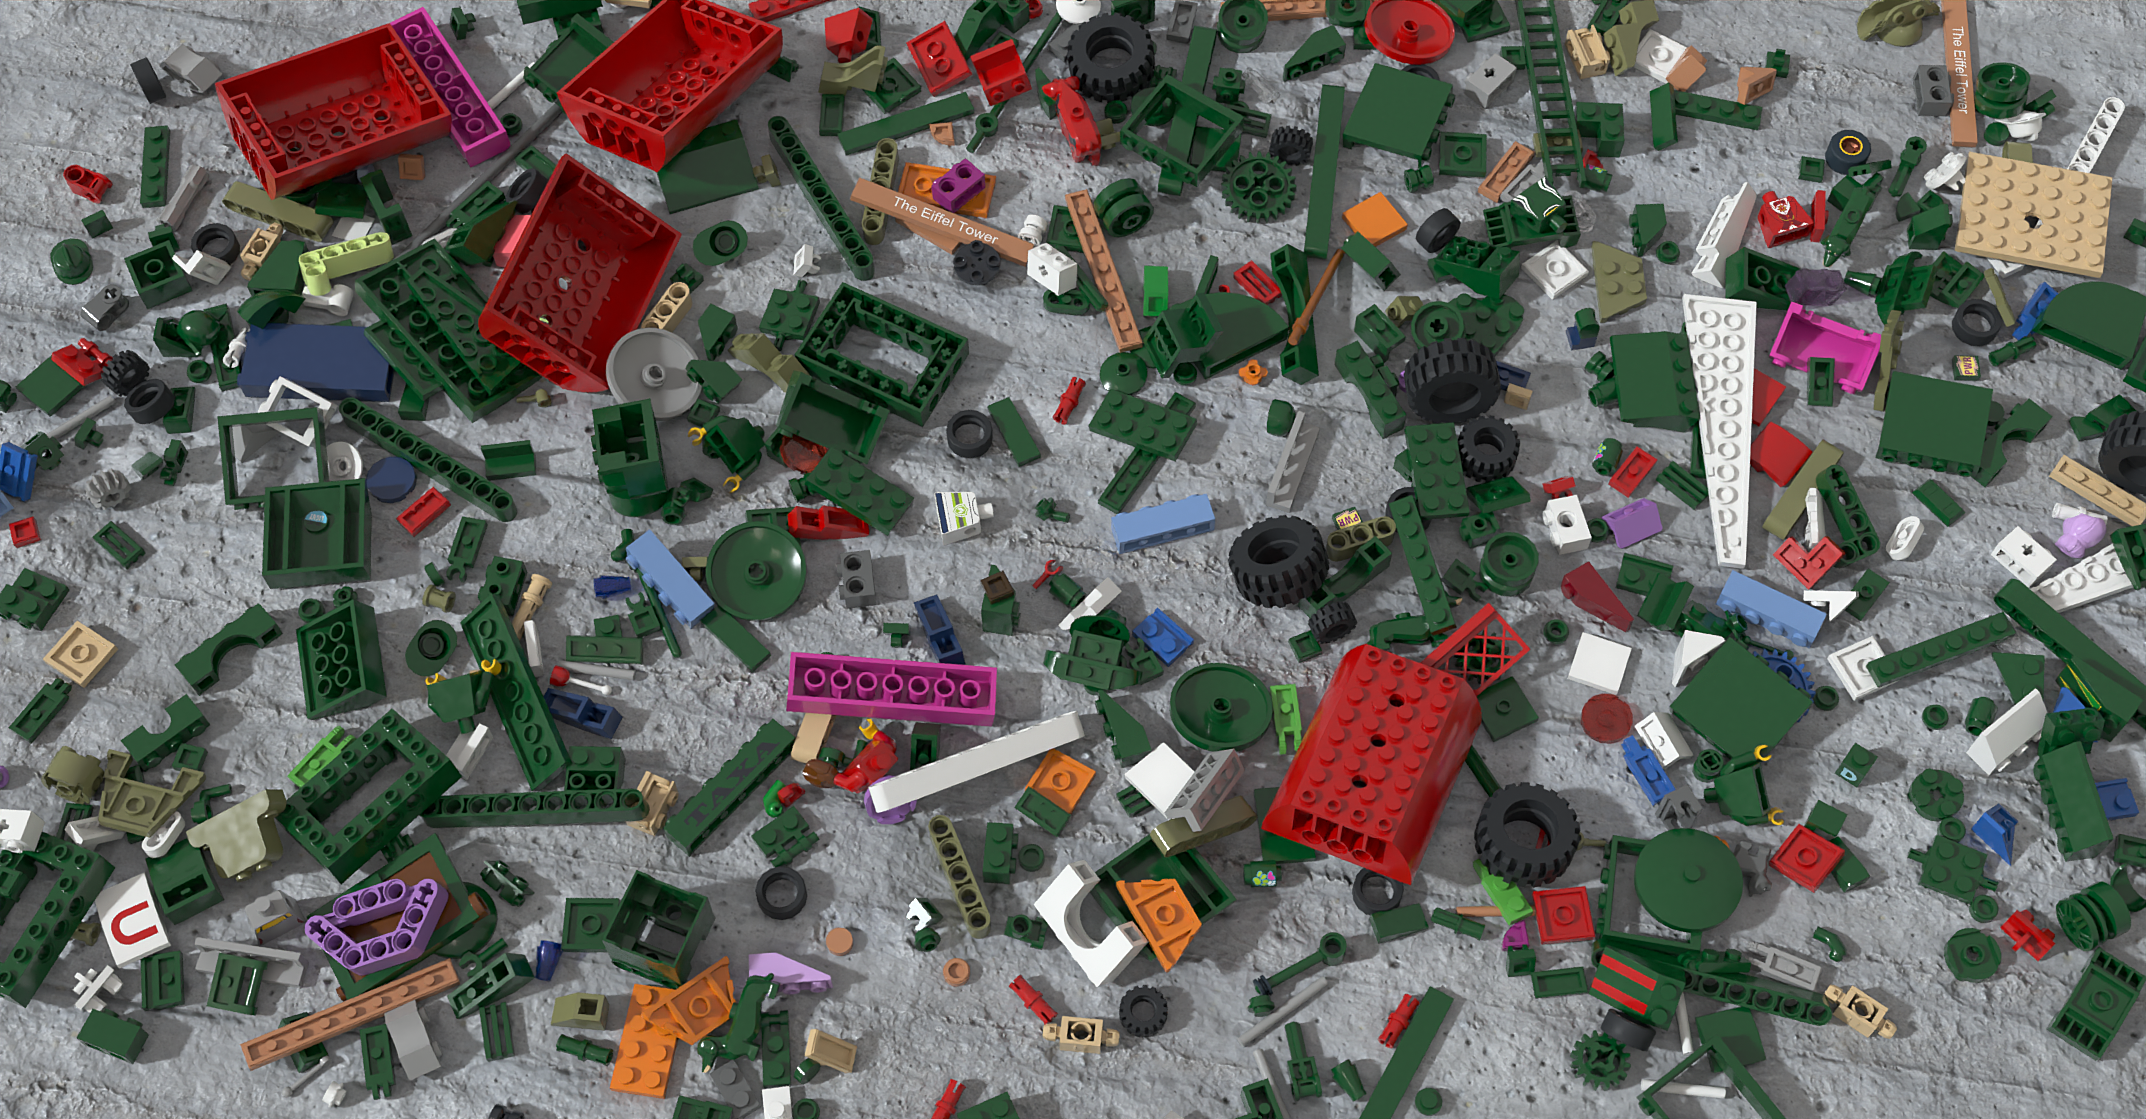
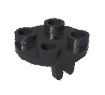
M974 240L962 247L953 258L955 274L961 281L970 285L984 286L997 276L1001 266L997 251L980 240Z

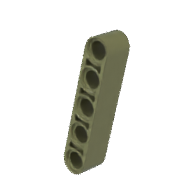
M884 138L878 142L870 182L894 190L899 164L898 146L895 140ZM865 206L862 219L863 237L867 244L878 245L884 240L889 215Z
M238 181L233 183L222 200V203L228 209L269 225L274 222L282 225L283 230L316 242H322L334 223L333 219L328 215L315 214L314 208L283 197L271 200L266 191Z
M1822 439L1774 507L1762 528L1784 541L1807 508L1805 499L1809 488L1818 489L1816 484L1818 473L1831 465H1837L1844 451Z
M1240 795L1223 801L1202 831L1193 832L1186 818L1179 817L1156 826L1151 831L1150 837L1165 857H1170L1242 831L1251 826L1258 816L1244 797Z
M937 815L929 821L928 825L931 842L969 934L976 939L985 938L991 931L990 914L952 822L944 815ZM939 827L947 829L944 834L934 832ZM948 850L957 852L953 857H946L944 855ZM957 873H964L966 875L963 880H955L953 878ZM967 896L976 898L975 902L971 904L964 903L962 900ZM978 919L986 922L982 927H975L972 923Z

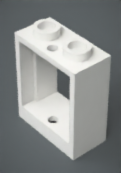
M281 376L272 383L269 389L271 394L267 401L260 405L258 413L274 411L286 387L320 404L319 408L323 409L324 427L326 430L338 407L337 404ZM313 420L304 436L280 423L266 424L309 447L316 448Z

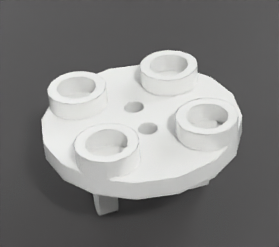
M1950 152L1942 159V164L1937 169L1933 168L1928 171L1924 176L1926 187L1928 189H1935L1945 184L1954 190H1958L1959 187L1956 182L1965 183V178L1960 172V168L1966 161L1963 153L1955 155L1953 152Z

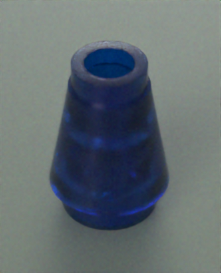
M599 575V578H593L596 598L602 597L603 600L631 591L629 576Z
M540 941V946L536 947L535 979L551 981L563 953L561 951V944L552 941Z

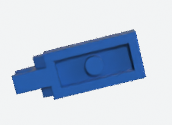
M2046 282L2040 284L2018 315L2016 321L2020 325L2012 335L2017 340L2028 336L2029 333L2033 335L2035 332L2032 331L2038 315L2059 293Z
M1633 735L1624 739L1621 746L1626 753L1623 757L1627 766L1652 806L1661 803L1664 795L1676 790L1650 748L1647 749L1645 745L1640 747Z

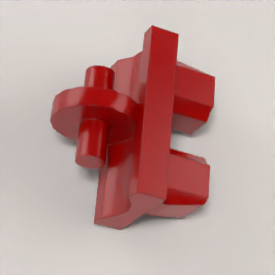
M2016 910L2000 928L2016 942L2012 947L2015 952L2022 947L2039 961L2056 944L2053 942L2055 934L2048 928H2042L2041 930L2032 923L2034 916L2028 910L2021 912Z

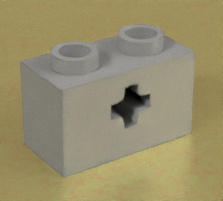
M1495 53L1490 59L1486 58L1475 73L1471 72L1465 80L1464 94L1486 109L1514 82L1517 67Z

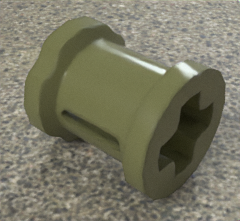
M430 584L424 592L422 604L427 607L432 605L441 608L443 612L448 613L454 606L456 594L453 591L445 592L439 590L435 585Z
M81 921L69 941L75 939L85 942L88 946H93L101 932L100 924L97 922L90 924Z

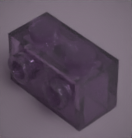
M1800 269L1785 285L1790 301L1803 306H1832L1847 290L1840 270Z

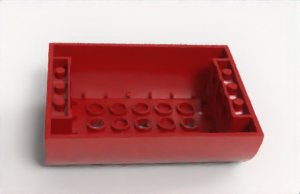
M662 0L561 88L557 95L569 120L588 144L658 172L778 61L783 47L782 28L708 0Z
M390 23L215 83L220 105L232 138L271 200L444 138L450 134L452 127L451 113ZM382 116L387 118L385 120H377L378 117ZM336 132L343 133V135L341 136H335L333 134ZM295 147H297L298 149H300L299 151H296V152L290 151V149L295 148Z
M565 153L558 161L479 317L478 327L481 336L562 389L577 392H600L609 389L606 377V365L609 354L623 336L637 330L682 234ZM578 240L585 243L586 251H582L578 247ZM559 278L567 282L566 290L560 287ZM540 317L546 318L548 324L540 321Z
M1368 644L1351 649L1341 658L1267 812L1261 829L1411 885L1481 724V707L1470 685L1463 678ZM1373 740H1381L1385 745L1376 747L1371 742ZM1356 780H1361L1365 782L1367 786H1365L1364 788H1357L1353 785V782Z

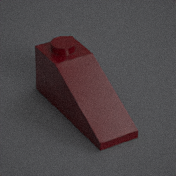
M1589 561L1564 575L1561 591L1567 599H1571L1575 606L1624 632L1630 630L1634 618Z

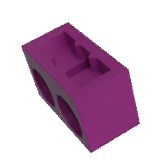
M965 158L960 163L954 164L950 171L933 182V199L945 210L955 213L986 188L985 174Z

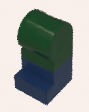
M1584 308L1575 313L1574 327H1567L1566 330L1571 351L1595 347L1600 326L1595 318V310L1593 308Z

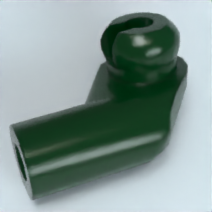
M632 529L621 531L622 543L611 552V559L614 562L619 563L626 560V547L635 541Z
M1817 926L1812 938L1827 944L1831 949L1829 958L1833 961L1841 962L1843 956L1847 954V949L1840 937Z

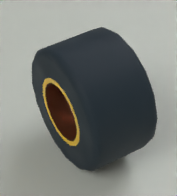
M1839 131L1831 138L1825 152V160L1833 171L1842 175H1849L1848 169L1850 167L1866 164L1871 153V143L1866 136L1858 131Z

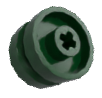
M1259 0L1225 1L1218 14L1217 37L1226 49L1235 53H1249L1263 43L1268 24V14L1263 3Z
M2001 62L1986 65L1979 71L1977 76V89L1974 95L1975 108L1981 114L1991 118L2006 119L2018 116L2026 107L2027 92L2031 80L2029 73L2023 67L2012 63Z
M1131 178L1120 179L1111 183L1097 195L1094 201V210L1112 237H1125L1137 232L1150 221L1154 214V207L1146 195H1144L1141 186L1135 179Z
M1443 301L1429 302L1421 306L1414 314L1411 322V334L1418 350L1423 346H1430L1432 342H1442L1447 338H1451V340H1457V338L1467 339L1464 320L1459 310L1450 303Z
M1504 532L1491 538L1483 551L1479 565V575L1483 584L1491 592L1500 596L1512 597L1522 594L1530 587L1539 563V553L1535 544L1526 536L1515 532Z

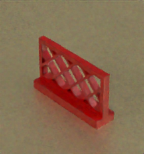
M1488 603L1420 663L1446 673L1463 674L1465 681L1467 674L1482 675L1481 686L1473 690L1477 697L1531 649L1495 608ZM1495 619L1503 625L1502 637L1487 636L1488 625ZM1484 629V636L1478 635ZM1506 630L1512 635L1513 638L1506 637ZM1473 638L1484 639L1483 654L1468 653L1469 642ZM1487 639L1502 640L1501 655L1486 654ZM1505 640L1517 641L1523 649L1516 656L1505 655ZM1465 646V653L1458 652ZM1454 655L1464 656V671L1449 670V659ZM1468 656L1483 657L1482 672L1467 671ZM1486 657L1501 658V667L1496 673L1485 672ZM1504 658L1511 659L1504 665ZM1446 663L1445 670L1439 669L1443 664ZM1485 675H1490L1491 677L1485 682Z

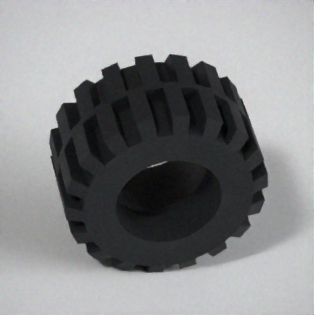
M1489 415V418L1479 416L1478 420L1473 418L1469 421V425L1465 424L1462 431H1460L1458 448L1462 471H1466V476L1469 478L1475 477L1477 482H1481V480L1489 482L1492 479H1501L1502 476L1507 477L1515 467L1520 450V439H1517V431H1512L1513 426L1510 423L1506 425L1504 423L1505 420L1502 418L1496 420L1494 419L1495 416ZM1479 444H1490L1497 448L1500 453L1487 455L1480 452L1476 446Z

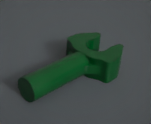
M501 938L481 954H473L468 951L461 958L459 966L461 969H464L471 963H476V967L467 973L470 979L484 969L486 962L507 948L508 945Z

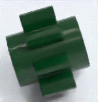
M400 832L381 849V852L389 863L415 845L409 834L403 836Z

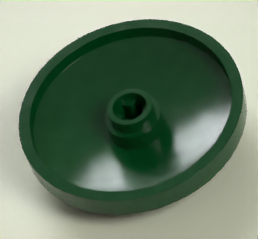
M762 521L742 523L726 531L713 545L706 563L707 585L715 601L730 615L746 621H766L787 612L800 598L807 579L806 559L796 539L785 529Z
M1208 663L1188 670L1177 680L1171 692L1169 712L1177 731L1191 744L1211 752L1235 749L1238 752L1253 746L1266 734L1272 718L1273 705L1267 688L1251 672L1232 664Z
M1678 828L1665 831L1655 836L1646 844L1635 865L1634 885L1641 904L1655 920L1677 931L1698 933L1720 926L1733 914L1742 896L1743 876L1736 857L1718 838L1697 829Z

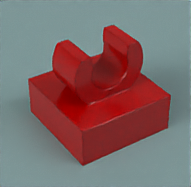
M1568 476L1542 483L1544 492L1552 493V500L1558 499L1561 492L1565 494V497L1573 496L1569 488L1576 486L1574 478Z

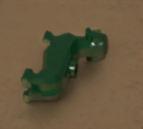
M1875 185L1854 188L1831 234L1821 241V244L1825 246L1823 265L1830 268L1841 256L1844 258L1845 256H1850V246L1868 209H1871L1877 197L1871 192L1875 189Z
M1445 590L1450 607L1459 606L1463 600L1462 597L1449 596ZM1409 612L1396 615V619L1372 625L1369 630L1370 640L1366 644L1387 651L1390 650L1391 643L1418 645L1430 640L1432 648H1435L1448 639V636L1443 633L1433 636L1425 614L1411 616Z
M769 973L767 976L753 975L747 979L739 1003L733 1002L728 1018L733 1019V1022L726 1035H708L701 1038L697 1046V1054L702 1058L703 1073L711 1071L718 1056L735 1060L743 1055H747L749 1060H756L760 1044L753 1041L758 1036L761 1028L762 1002L765 1000L766 994L769 995V998L775 999L781 984L780 982L772 981L774 978L773 973Z

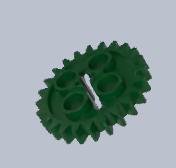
M1258 151L1257 157H1254L1249 152L1247 159L1240 155L1239 162L1232 160V167L1227 166L1226 174L1222 175L1221 190H1223L1222 198L1226 199L1225 206H1231V213L1239 211V219L1246 215L1247 222H1250L1252 217L1255 218L1257 224H1259L1260 218H1264L1265 222L1268 223L1269 216L1277 220L1278 212L1284 215L1286 208H1291V201L1295 200L1294 192H1296L1297 185L1294 184L1296 177L1291 176L1292 168L1285 169L1286 161L1279 164V156H1276L1273 160L1270 159L1269 152L1265 157H1262L1261 151ZM1255 171H1262L1263 174H1256V173H1254V172H1255ZM1239 185H1245L1247 188L1241 189V188H1238L1237 186H1239ZM1278 186L1280 189L1274 190L1270 187ZM1261 200L1263 203L1256 204L1253 201Z

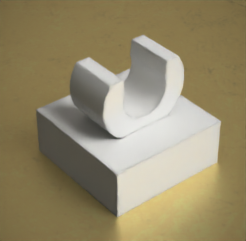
M804 244L795 254L793 275L803 277L807 272L816 274L820 270V267L813 264H817L821 259L819 255L813 254V246Z

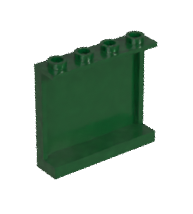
M576 14L571 19L570 27L530 68L527 66L524 68L523 79H525L528 86L538 89L543 93L546 100L561 107L563 113L566 114L557 92L614 42L579 14Z
M1375 63L1344 129L1343 147L1352 150L1356 142L1418 160L1419 169L1425 161H1429L1432 153L1431 146L1433 143H1437L1440 135V125L1444 126L1446 123L1448 107H1453L1456 96L1453 94V84Z
M1893 371L1889 382V393L1875 458L1882 459L1888 463H1904L1910 467L1931 468L1936 472L1957 473L1962 477H1976L1981 464L1993 389Z
M1731 637L1724 642L1669 706V711L1730 760L1749 751L1754 753L1759 745H1767L1768 747L1762 748L1759 752L1760 756L1764 758L1770 754L1807 709L1812 707L1813 701L1810 700L1811 695L1803 688L1799 687L1796 689L1789 683L1790 679L1780 671L1774 672L1768 667L1770 664L1760 655L1755 657L1747 651L1749 647L1740 639L1733 640ZM1757 759V760H1756V763H1758V762H1761V763H1762L1763 761Z

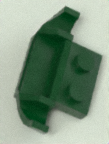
M1913 251L1901 255L1894 260L1892 265L1886 266L1874 302L1877 305V312L1884 326L1888 324L1887 319L1891 310L1901 311V315H1904V312L1907 310L1927 307L1938 269L1934 264L1915 267L1914 261L1922 259L1923 255L1920 252Z
M1076 630L1073 631L1068 654L1046 650L1043 661L1048 670L1062 680L1110 691L1140 684L1143 673L1119 666L1124 641Z

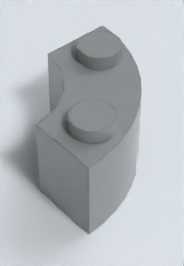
M183 43L176 47L158 65L178 83L185 81L191 85L190 90L198 93H203L222 75L219 71V66L213 60L197 55L191 47L185 46Z
M413 1000L384 1013L386 1025L409 1080H413L441 1067L438 1057L442 1056L443 1053L438 1041H432L426 1025L430 1020L424 1006L419 1008L416 1001Z

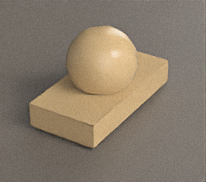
M811 1029L805 1056L817 1061L821 1066L827 1065L844 1073H852L857 1046L818 1029Z

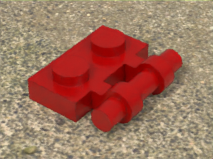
M81 338L78 341L80 349L71 344L52 352L51 360L85 386L102 378L101 373H104L103 367H108L107 361H112L113 357L106 352L100 351L98 345L93 341ZM89 357H94L96 360L92 361Z

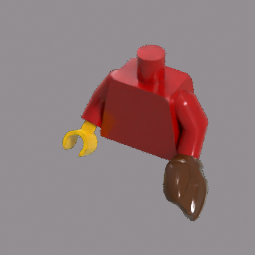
M867 719V722L870 724L869 727L863 729L860 726L859 729L867 739L873 740L842 773L830 763L818 759L809 760L802 773L805 780L816 787L832 788L839 786L848 791L860 793L868 789L872 783L882 778L898 761V757L895 755L897 745L892 738L878 729L872 719Z

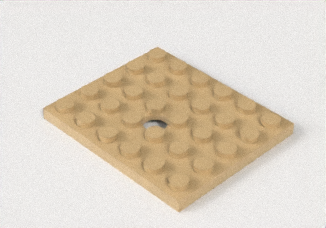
M1974 152L1968 153L1955 251L2091 277H2101L2104 267L2113 177ZM2028 216H2036L2042 221V225L2037 229L2029 227V223L2024 219Z

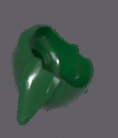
M222 307L207 311L191 310L181 317L176 330L197 356L201 355L202 349L209 347L217 339L220 332L219 322L229 311V308Z

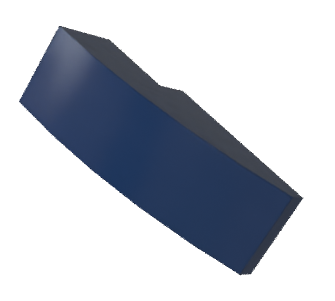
M936 594L913 602L937 663L965 665L962 648L954 634L953 626L938 595Z
M548 688L543 696L553 719L598 736L612 739L623 718L614 707L594 703L586 696Z

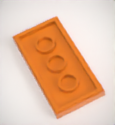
M906 162L898 192L945 210L933 199L932 184L938 177H942L950 169ZM985 174L986 188L957 210L955 214L987 218L996 184V176Z

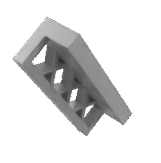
M1298 411L1267 493L1266 506L1290 513L1320 431V427L1304 423L1305 412Z
M1235 749L1209 752L1164 812L1167 819L1185 817L1193 832L1202 831L1245 771Z
M197 937L194 944L201 951L195 968L198 973L214 975L219 953H227L269 962L267 970L263 972L261 981L263 983L302 988L309 965L304 956L298 952ZM246 967L244 980L251 979L253 968Z

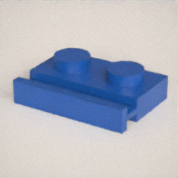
M10 442L3 443L0 452V490L14 497H21L22 501L31 499L37 455H31L27 450Z
M1158 607L1152 615H1149L1132 631V636L1136 639L1141 638L1144 641V646L1149 651L1152 650L1154 655L1167 667L1174 663L1189 646L1194 644V639Z
M2127 778L2095 783L2108 821L2135 817L2139 814L2132 791L2128 788Z

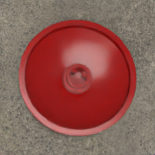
M1376 0L1369 7L1365 18V32L1373 46L1387 57L1402 63L1421 65L1436 62L1449 52L1455 37V29L1451 18L1439 5L1431 0Z

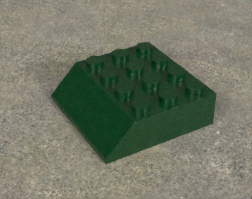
M366 479L265 487L262 577L270 589L371 580L372 512ZM308 512H326L329 517L327 528L319 533L309 532L303 524L304 517Z
M1150 834L1097 870L1095 874L1100 881L1089 892L1115 926L1133 921L1142 934V930L1116 887V882L1125 880V883L1141 882V880L1161 881L1162 879H1176L1202 925L1237 900L1196 848L1165 857L1151 839ZM1149 942L1139 952L1140 955L1150 962L1157 958Z

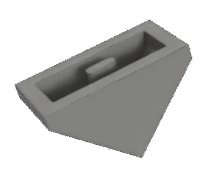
M266 424L233 427L235 457L241 463L280 433V431Z

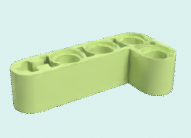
M378 232L304 253L298 260L309 292L314 296H321L331 290L329 279L390 262L394 258V253L389 235L384 232Z

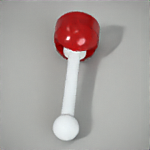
M555 665L551 673L550 685L563 687L571 682L602 691L604 695H609L612 692V688L609 685L600 686L572 678L566 668Z

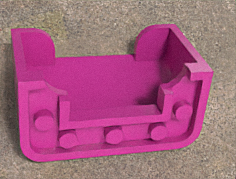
M1791 302L1769 355V358L1773 359L1772 364L1781 368H1785L1788 365L1807 373L1808 358H1835L1834 383L1841 385V390L1847 393L1855 394L1856 391L1861 392L1880 350L1881 334L1873 332L1872 334L1866 333L1864 335L1865 330L1851 328L1814 314V311L1811 310L1806 314V310L1802 309L1803 305Z

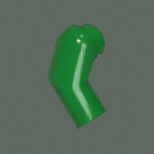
M779 780L775 781L763 797L765 811L773 818L778 817L783 812V806H781L777 792L786 787V785Z

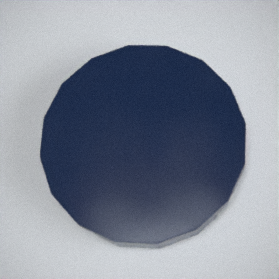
M391 456L383 458L372 465L367 473L366 482L369 492L382 503H396L404 500L406 495L413 492L417 478L414 468L407 460Z

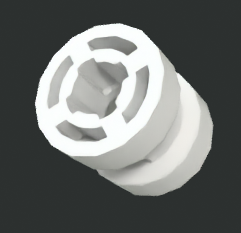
M1028 215L1024 222L1025 227L1020 230L1018 238L1034 244L1035 248L1040 245L1042 241L1041 235L1046 232L1048 223L1040 216Z

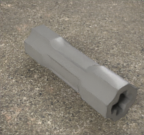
M194 164L189 166L171 201L158 216L156 221L159 225L171 226L174 232L177 230L185 217L187 208L209 178L205 169Z

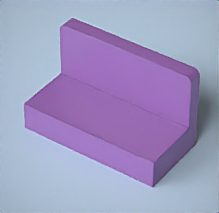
M1645 498L1601 517L1606 522L1608 528L1613 530L1617 546L1621 549L1663 529L1656 503Z

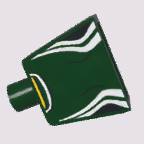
M1546 176L1511 200L1510 214L1537 233H1542L1549 227L1556 233H1561L1567 227L1568 223L1563 219L1566 203Z

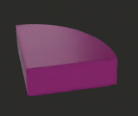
M1525 920L1515 923L1507 930L1502 941V951H1508V946H1512L1513 950H1520L1523 944H1526L1529 948L1530 944Z

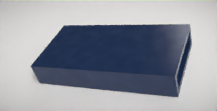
M267 323L264 329H261L251 324L250 331H247L245 336L247 347L246 352H243L241 356L243 367L242 372L238 374L237 385L241 388L245 397L269 398L271 394L269 389L272 383L281 376L327 400L343 401L346 398H355L359 401L390 402L395 369L365 337L364 329L367 327ZM286 387L281 398L309 399Z

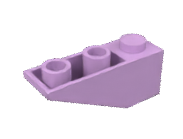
M778 953L749 954V977L753 975L767 976L769 973H773L774 978L772 981L781 983L778 992L791 995L799 993L800 990H810L811 992L819 993L826 991L827 988H833L830 975Z

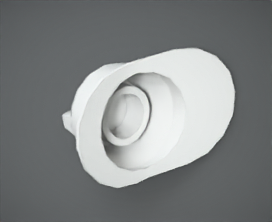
M2024 110L2021 114L2012 118L1994 119L1995 121L2006 123L2013 138L2033 141L2038 138V133L2042 129V117L2046 113Z

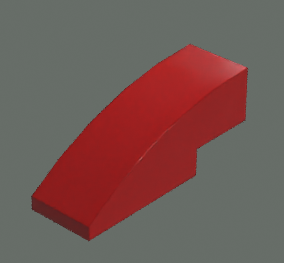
M823 505L818 510L796 506L788 514L789 533L795 538L828 540L859 538L869 535V525L843 508Z

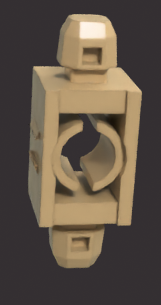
M274 222L266 231L260 228L256 229L240 254L244 262L241 270V275L244 279L250 281L281 242L280 238L283 234L282 225Z
M1830 984L1824 995L1830 1003L1838 1005L1832 1015L1867 1038L1875 1030L1878 1031L1877 1034L1884 1038H1892L1897 1027L1889 1019H1883L1888 1010L1887 1007L1853 985L1845 994L1842 992L1843 989ZM1850 1001L1853 1002L1850 1008H1848L1847 1006L1849 1005ZM1855 1007L1863 1009L1865 1016L1859 1015Z
M1062 1016L1061 1026L1046 1024L1043 1028V1038L1056 1042V1039H1060V1050L1100 1054L1101 1043L1106 1044V1046L1119 1045L1120 1032L1107 1028V1031H1104L1103 1020ZM1069 1029H1071V1039H1068ZM1079 1030H1083L1088 1033V1037L1080 1040L1074 1034ZM1092 1031H1095L1094 1042L1091 1041Z

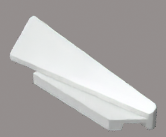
M1748 182L1742 184L1740 192L1733 198L1727 195L1721 199L1696 248L1697 253L1702 258L1691 274L1719 288H1725L1726 258L1738 251L1757 197Z

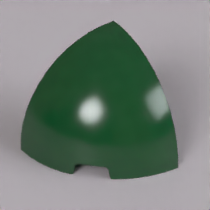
M274 289L262 291L244 301L237 312L248 323L264 329L279 306L295 314L306 298L288 290Z

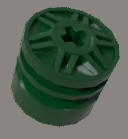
M2103 881L2095 882L2083 888L2080 893H2073L2069 898H2063L2056 904V915L2062 930L2068 939L2083 951H2091L2097 946L2103 945L2107 939H2114L2128 932L2131 928V917L2124 900L2111 885Z

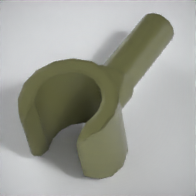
M544 389L537 390L534 395L516 397L517 403L537 401L539 407H548L552 403L550 395Z
M1580 832V842L1576 851L1581 850L1584 846L1604 847L1606 841L1584 838V835Z

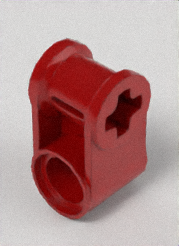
M80 165L68 166L63 173L69 188L74 194L87 198L96 204H100L102 201L101 197L105 191L113 186L112 181L105 175L93 172Z

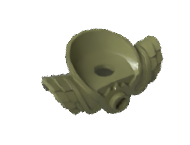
M1876 0L1869 7L1863 9L1858 17V37L1865 41L1877 34L1881 40L1894 46L1912 45L1922 36L1923 22L1921 18L1924 16H1939L1940 7L1934 2L1931 3L1930 0Z

